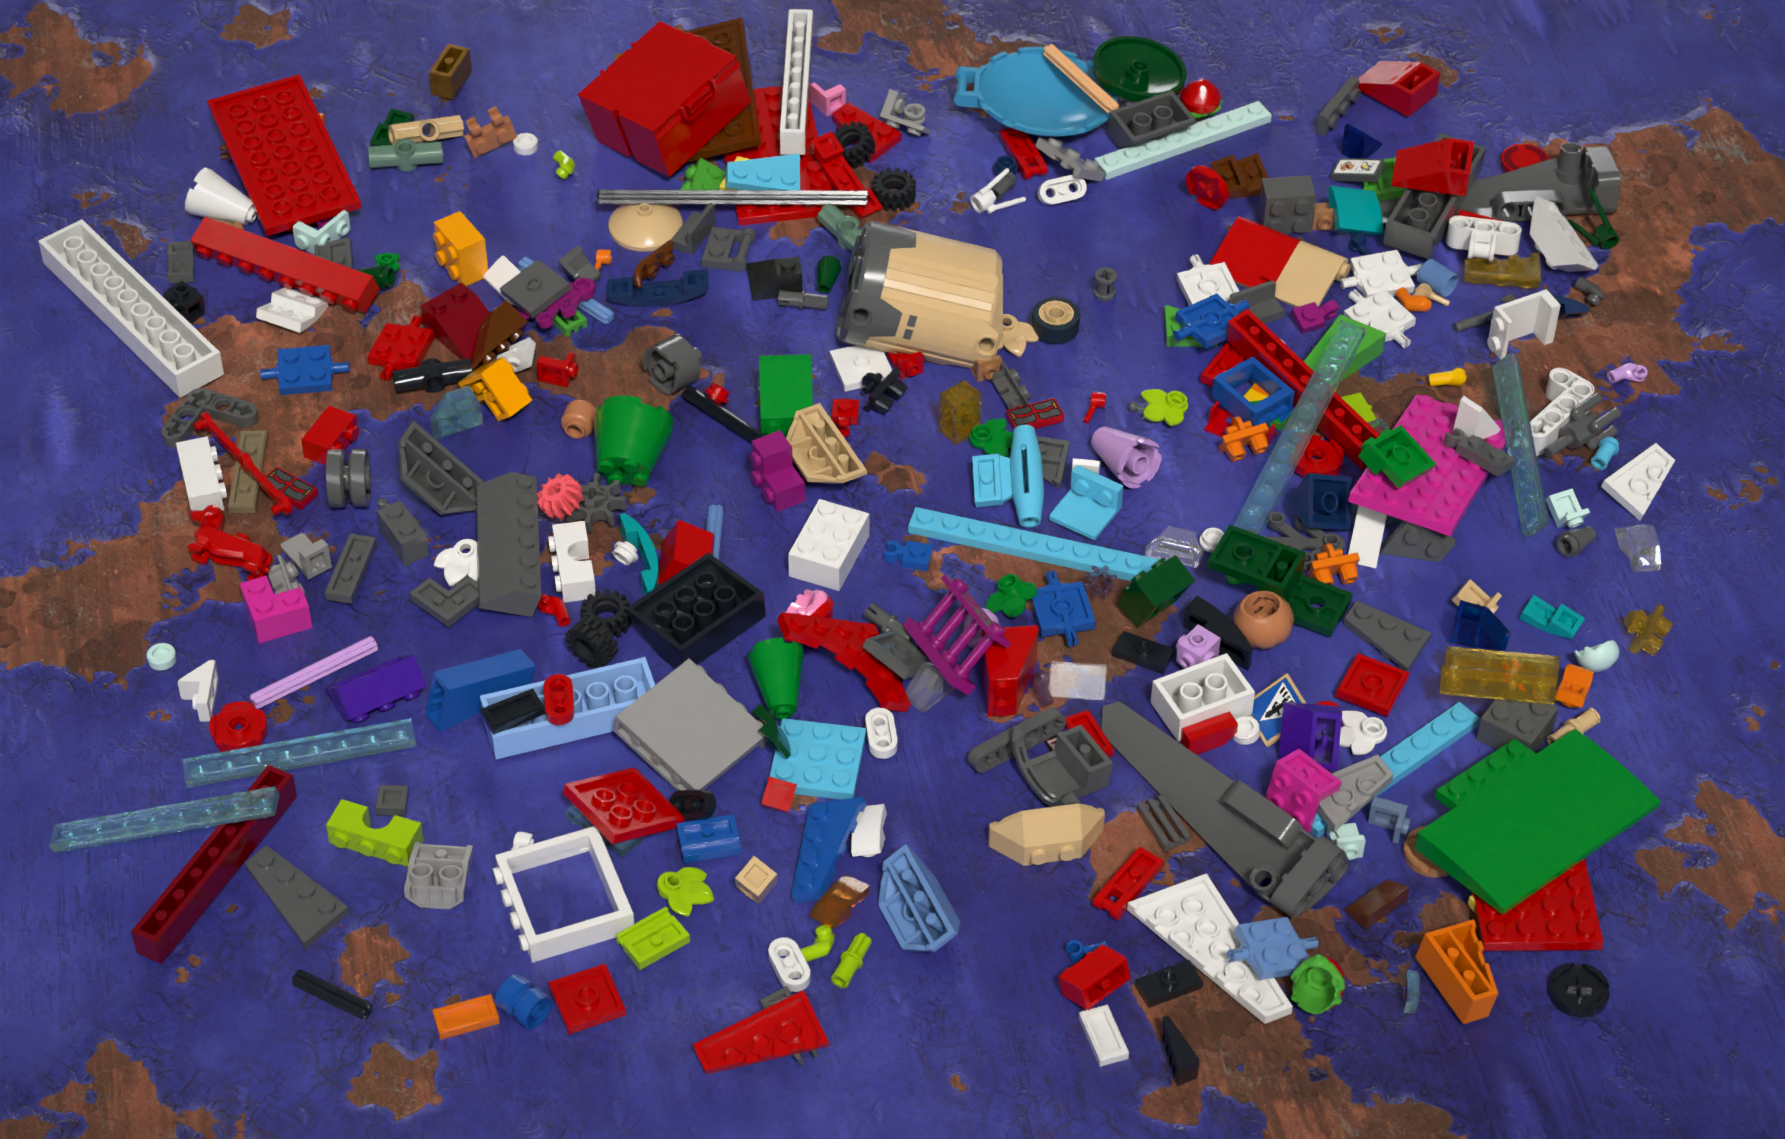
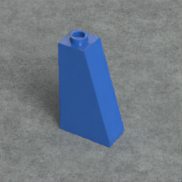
M521 649L436 671L433 674L425 715L439 732L445 731L481 713V695L531 684L533 674L535 673V665Z

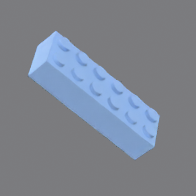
M638 658L566 675L572 680L575 711L574 718L567 724H552L547 720L546 714L493 735L484 721L495 759L613 732L616 716L655 686L646 658ZM545 681L481 695V709L532 688L545 707Z

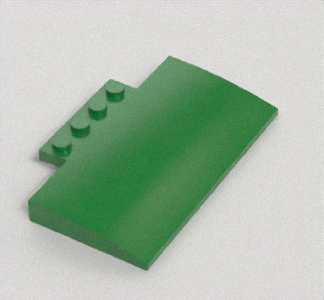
M1573 729L1537 754L1517 739H1513L1436 790L1435 798L1451 809V811L1417 833L1415 849L1504 915L1660 807L1661 801L1621 763L1577 729Z

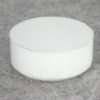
M530 133L517 135L518 138L513 140L514 151L517 154L531 155L538 149L537 138Z
M1249 716L1236 719L1238 730L1232 737L1233 740L1242 745L1254 743L1260 736L1257 720Z

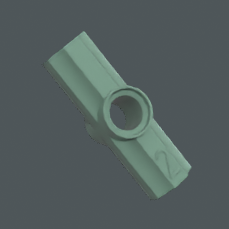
M400 139L394 145L368 147L370 168L397 166L401 171H412L418 165L444 163L442 142L415 144L411 139Z
M830 203L824 205L817 214L818 221L837 237L839 247L853 251L857 235L862 232L859 228V221L855 217L846 216L835 205Z

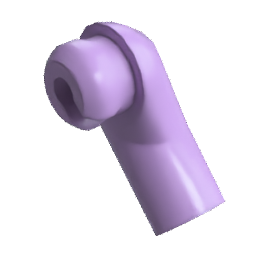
M1627 363L1609 371L1607 378L1612 384L1622 379L1640 382L1647 377L1648 370L1643 365Z

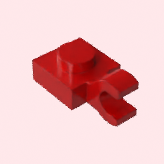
M833 399L832 421L834 424H838L839 431L843 437H849L850 425H858L859 400Z

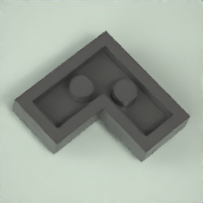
M468 576L448 591L431 578H428L410 592V600L447 627H450L479 604L478 582Z

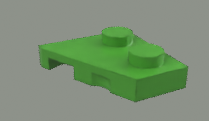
M1396 157L1384 159L1386 166L1378 182H1364L1363 190L1374 191L1378 201L1400 198L1406 188L1391 186Z

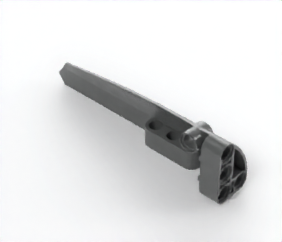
M1564 143L1560 147L1559 157L1476 180L1459 210L1506 222L1532 221L1534 200L1540 197L1554 202L1563 216L1599 214L1588 192V188L1591 187L1604 213H1616L1621 184L1620 172L1607 146L1584 147L1582 151V146L1577 143ZM1401 197L1379 202L1383 226H1386L1387 220Z

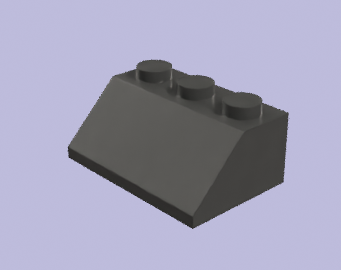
M1170 91L1109 111L1107 133L1118 147H1124L1196 124V119L1176 94Z

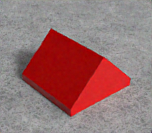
M678 520L662 541L659 562V585L708 552L713 555L714 534Z

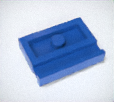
M734 814L706 820L677 823V833L684 864L742 854Z

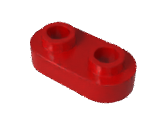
M555 674L548 677L544 682L546 718L555 725L567 724L575 715L572 680L563 674Z

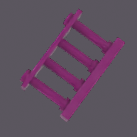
M943 575L941 580L950 589L925 621L921 620L919 623L909 617L903 626L947 682L969 695L975 688V685L968 678L970 676L969 672L994 641L1007 648L1011 643L1004 636L1005 629L995 621H992L968 593L969 586L957 577L953 580ZM958 599L962 605L939 633L934 635L933 632L935 630L933 627L955 600ZM970 613L974 618L950 649H945L947 639ZM982 628L986 633L962 664H957L958 655Z

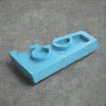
M800 154L728 162L726 166V188L738 190H800Z

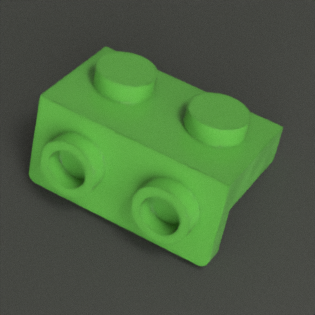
M700 158L695 165L690 164L686 170L684 177L687 180H685L680 190H720L725 171Z

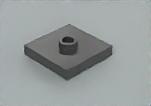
M539 259L500 287L501 294L532 319L571 290L570 284Z
M895 630L867 638L862 646L904 680L931 671L934 666L925 653Z

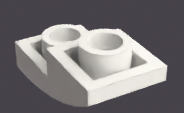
M885 804L866 806L864 812H859L856 818L858 825L854 833H852L851 853L853 857H872L881 853L885 841L883 825L887 815Z

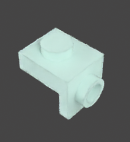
M1573 489L1550 495L1545 499L1558 528L1567 525L1569 529L1583 524V519L1590 514L1588 508L1581 509Z

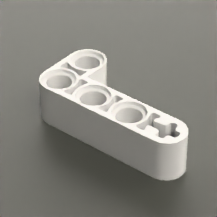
M1554 368L1551 370L1546 388V396L1552 402L1530 421L1526 427L1523 449L1527 454L1533 456L1544 454V448L1561 438V428L1574 420L1571 415L1572 408L1594 394L1593 384L1565 368Z

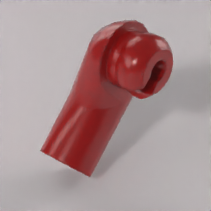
M542 594L537 605L539 610L555 616L559 626L569 625L571 619L563 600Z

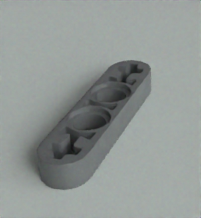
M1055 707L1048 708L1017 724L1025 734L1026 750L1062 731L1067 720ZM1014 727L974 747L968 755L969 764L979 773H983L1015 757L1012 746Z

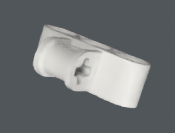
M1453 216L1449 219L1446 244L1455 249L1469 250L1468 259L1476 257L1493 262L1494 254L1514 255L1518 252L1522 230L1518 224L1512 222Z

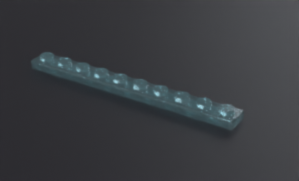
M1344 320L1340 321L1233 526L1246 531L1253 530L1258 535L1262 534L1270 513L1275 509L1365 335L1364 327Z

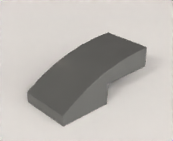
M190 241L168 243L167 257L169 264L167 276L169 284H176L182 280L186 283L194 282V246Z

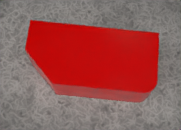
M1230 711L1182 728L1180 743L1196 755L1225 745L1237 733L1238 723Z

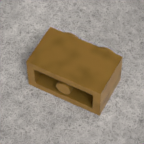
M447 44L429 71L431 95L448 99L455 98L472 72L469 48Z

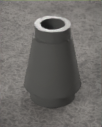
M1590 526L1565 531L1557 539V548L1562 555L1575 557L1596 539V532Z

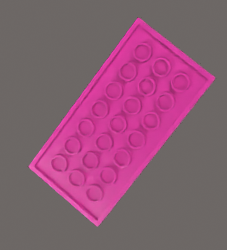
M1416 394L1393 429L1402 425L1436 463V466L1432 471L1400 489L1396 487L1384 472L1375 475L1367 467L1351 490L1348 502L1451 536L1490 474L1487 470L1455 452L1456 448L1447 446L1444 443L1447 432L1453 435L1458 407L1454 404L1434 400L1427 395ZM1493 419L1501 430L1484 440L1497 449L1504 451L1514 434L1515 426L1509 425L1503 420Z

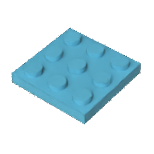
M782 718L780 728L789 741L791 756L786 759L775 751L770 777L797 784L794 793L797 795L839 800L854 798L866 740V728Z

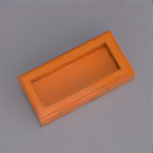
M492 994L432 1010L440 1040L500 1024Z

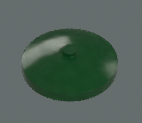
M1120 36L1108 39L1097 47L1092 60V71L1097 81L1109 92L1133 102H1139L1173 91L1177 96L1183 90L1187 77L1184 62L1173 50L1157 41L1143 37Z

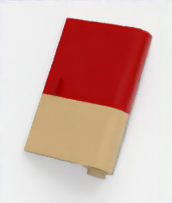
M1241 216L1237 217L1209 264L1214 265L1225 262L1235 284L1247 289L1273 280L1276 283L1275 299L1295 308L1315 302L1319 308L1334 280L1340 281L1341 278H1346L1351 268L1346 257Z

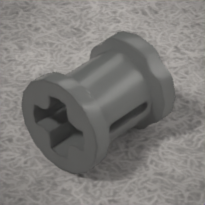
M1100 268L1095 272L1094 278L1097 284L1093 294L1098 300L1110 301L1116 295L1114 283L1117 280V273L1111 268Z

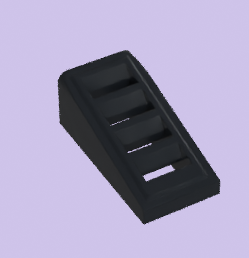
M1168 1015L1162 1017L1160 1036L1177 1086H1181L1198 1077L1200 1059Z

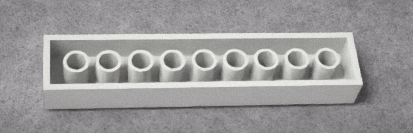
M82 219L38 241L43 263L180 398L192 390L200 388L224 375L220 352Z

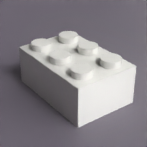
M819 499L788 554L789 576L840 591L869 537L870 513Z
M1226 653L1153 680L1151 704L1179 742L1181 729L1229 711L1235 720L1239 717L1251 715L1255 691Z

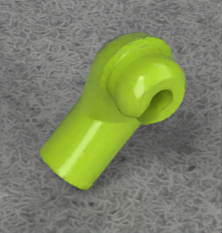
M559 150L553 157L554 161L560 165L556 170V174L562 179H567L568 175L573 173L575 163L563 151Z
M821 925L817 927L815 931L817 937L814 944L800 949L806 962L829 954L835 940L830 926Z

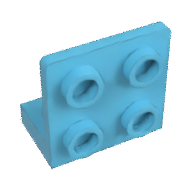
M1076 465L1071 473L1070 491L1050 513L1049 519L1085 537L1096 540L1122 508L1123 485Z

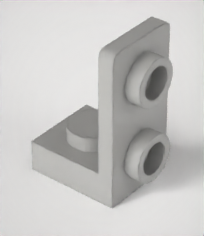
M890 89L880 117L887 120V125L899 129L901 125L908 128L907 132L916 136H921L922 133L929 135L931 130L926 127L898 118L905 108L906 96Z
M300 533L280 544L281 550L308 580L332 568L329 547L323 539L312 543L304 533Z

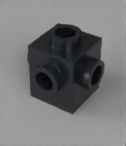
M183 280L163 292L164 299L189 323L204 315V295Z

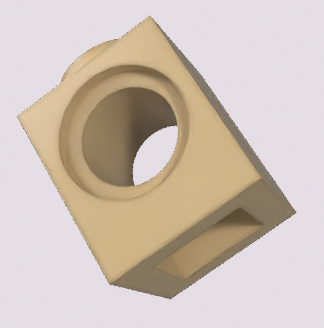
M755 856L735 877L736 888L758 905L777 884V873Z

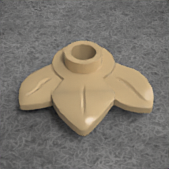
M1003 314V323L1010 326L1003 325V335L998 350L1005 347L1010 353L1021 357L1024 353L1026 342H1037L1038 336L1030 324L1018 322L1010 314Z

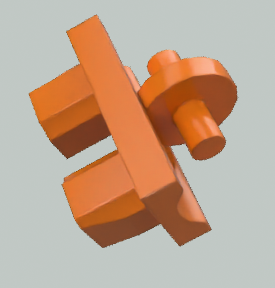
M1239 416L1233 417L1231 421L1232 426L1225 428L1227 435L1222 436V444L1218 445L1220 453L1226 452L1231 462L1244 458L1246 452L1243 446L1249 444L1254 454L1264 453L1269 447L1266 438L1269 430L1266 423L1252 427L1250 420L1243 422Z
M1326 543L1322 547V552L1315 554L1316 561L1310 563V570L1306 571L1307 577L1331 586L1334 584L1332 577L1334 574L1340 575L1342 584L1355 583L1358 579L1356 566L1360 558L1358 552L1343 555L1342 549L1334 550L1331 543Z

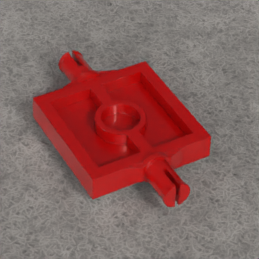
M413 315L407 326L386 323L367 356L368 363L384 367L380 373L382 380L389 381L392 371L419 367L435 338L433 329L419 327L423 321L419 315L417 317Z

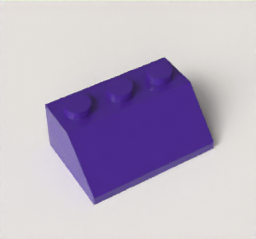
M404 655L324 689L343 720L352 719L355 723L368 718V712L378 708L380 712L395 706L394 701L401 697L409 700L421 694L419 690L427 687L415 656Z

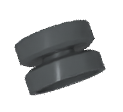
M343 449L328 450L326 486L330 508L345 507L348 503L349 493L354 507L370 506L372 473L368 449H352L349 455V464Z

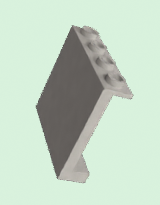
M690 659L686 660L616 716L613 729L620 738L677 791L705 790L757 746L763 749L767 744V741L759 732L764 723L752 717L742 703L736 702L727 694V691L721 684L715 683L700 665H696Z

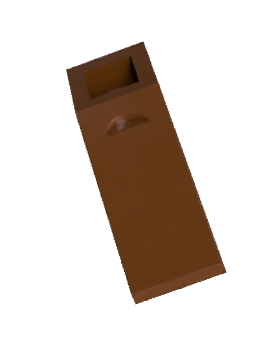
M507 300L492 310L480 324L471 364L473 369L481 363L484 365L489 363L496 356L495 352L501 354L510 345L509 341L514 343L524 334L521 329L528 321Z

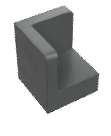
M578 245L558 260L566 275L573 282L579 278H589L595 282L601 277V273L589 262Z

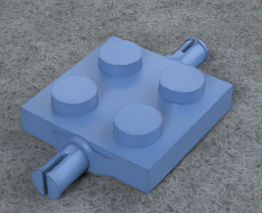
M1288 917L1238 924L1234 933L1241 948L1228 950L1227 958L1230 962L1247 961L1253 967L1259 980L1289 976L1305 959L1309 958L1306 950L1318 948V940H1316L1315 936L1299 938Z

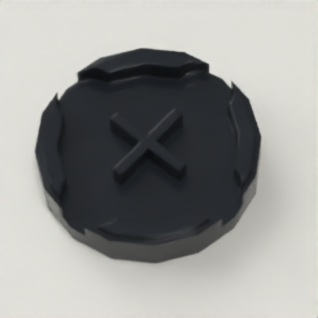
M1568 963L1557 968L1551 976L1548 993L1551 1002L1558 1010L1568 1016L1577 1018L1593 1017L1604 1010L1608 1004L1610 991L1608 980L1601 971L1587 964L1574 966L1575 963Z

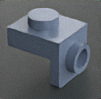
M1374 797L1368 823L1395 830L1392 843L1398 844L1401 834L1407 835L1411 819L1406 817L1408 806L1388 799Z

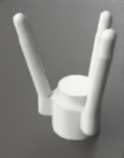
M1008 168L995 177L987 186L970 197L971 205L975 211L982 213L986 210L988 214H991L998 209L1026 201V197H1021L994 205L996 196L991 188L1009 173Z

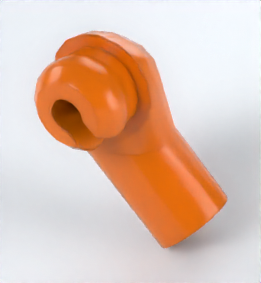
M1405 287L1399 288L1395 293L1398 300L1409 312H1426L1432 306L1431 300L1426 296L1411 295Z

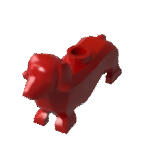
M208 505L204 510L189 511L190 518L196 523L201 524L194 534L196 543H191L187 546L189 552H192L191 558L193 562L205 566L209 558H211L215 563L221 565L243 567V569L252 573L247 577V581L263 577L265 573L270 572L272 555L264 547L252 542L247 535L241 532L233 535L222 531L225 515L217 505Z

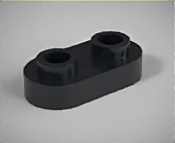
M678 790L671 795L669 800L685 817L684 820H706L711 818L716 810L715 796L708 790Z

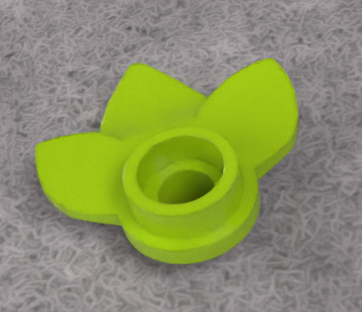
M1160 389L1141 392V396L1149 403L1143 412L1145 418L1155 422L1165 420L1170 426L1178 425L1183 421V413L1188 408L1185 394L1179 391H1171L1167 394Z
M684 867L677 873L665 872L658 878L657 889L660 896L668 900L669 907L682 916L689 917L692 905L709 904L714 901L710 887L704 883L707 874L701 869Z

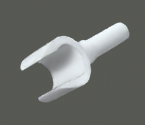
M517 832L511 850L534 844V839H531L533 835L526 832Z

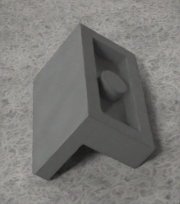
M709 203L702 213L693 211L672 237L671 241L674 242L672 245L673 249L690 255L695 253L711 233L712 227L716 226L715 204Z
M1273 280L1232 293L1229 296V303L1231 304L1246 299L1250 306L1249 310L1264 324L1284 318L1285 310L1275 299L1276 283Z

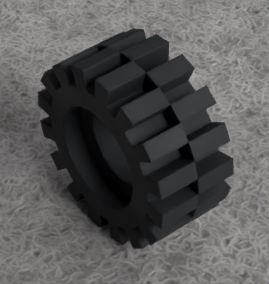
M850 121L849 126L847 123L842 124V129L838 126L836 128L837 133H832L843 147V157L849 166L853 164L855 168L858 167L859 162L862 165L865 164V158L870 160L872 158L871 154L875 152L874 147H876V144L868 127L865 124L863 125L862 122H858L856 125L854 121ZM859 141L854 147L845 148L849 143Z
M888 168L886 173L884 170H881L879 174H875L874 179H872V192L882 207L884 206L885 211H888L889 208H892V212H897V208L903 211L905 206L910 208L911 203L914 204L916 180L911 173L907 175L906 170L900 172V168H895V171Z
M604 589V594H601L600 590L595 591V596L589 594L587 600L584 599L582 602L581 618L587 616L588 618L593 617L595 622L597 620L601 621V626L604 627L606 625L609 628L607 632L613 633L617 639L622 637L621 632L626 634L628 627H631L632 621L626 613V608L630 606L624 594L619 596V592L616 590L610 594L609 589ZM604 612H611L616 614L609 618H601L597 616Z
M585 616L566 633V642L570 643L568 648L574 651L572 654L575 657L578 656L582 664L586 662L588 668L604 667L618 652L619 648L616 647L618 645L617 640L612 639L615 636L613 633L607 632L609 628L606 625L604 627L601 626V621L597 620L595 622L593 617L588 618Z

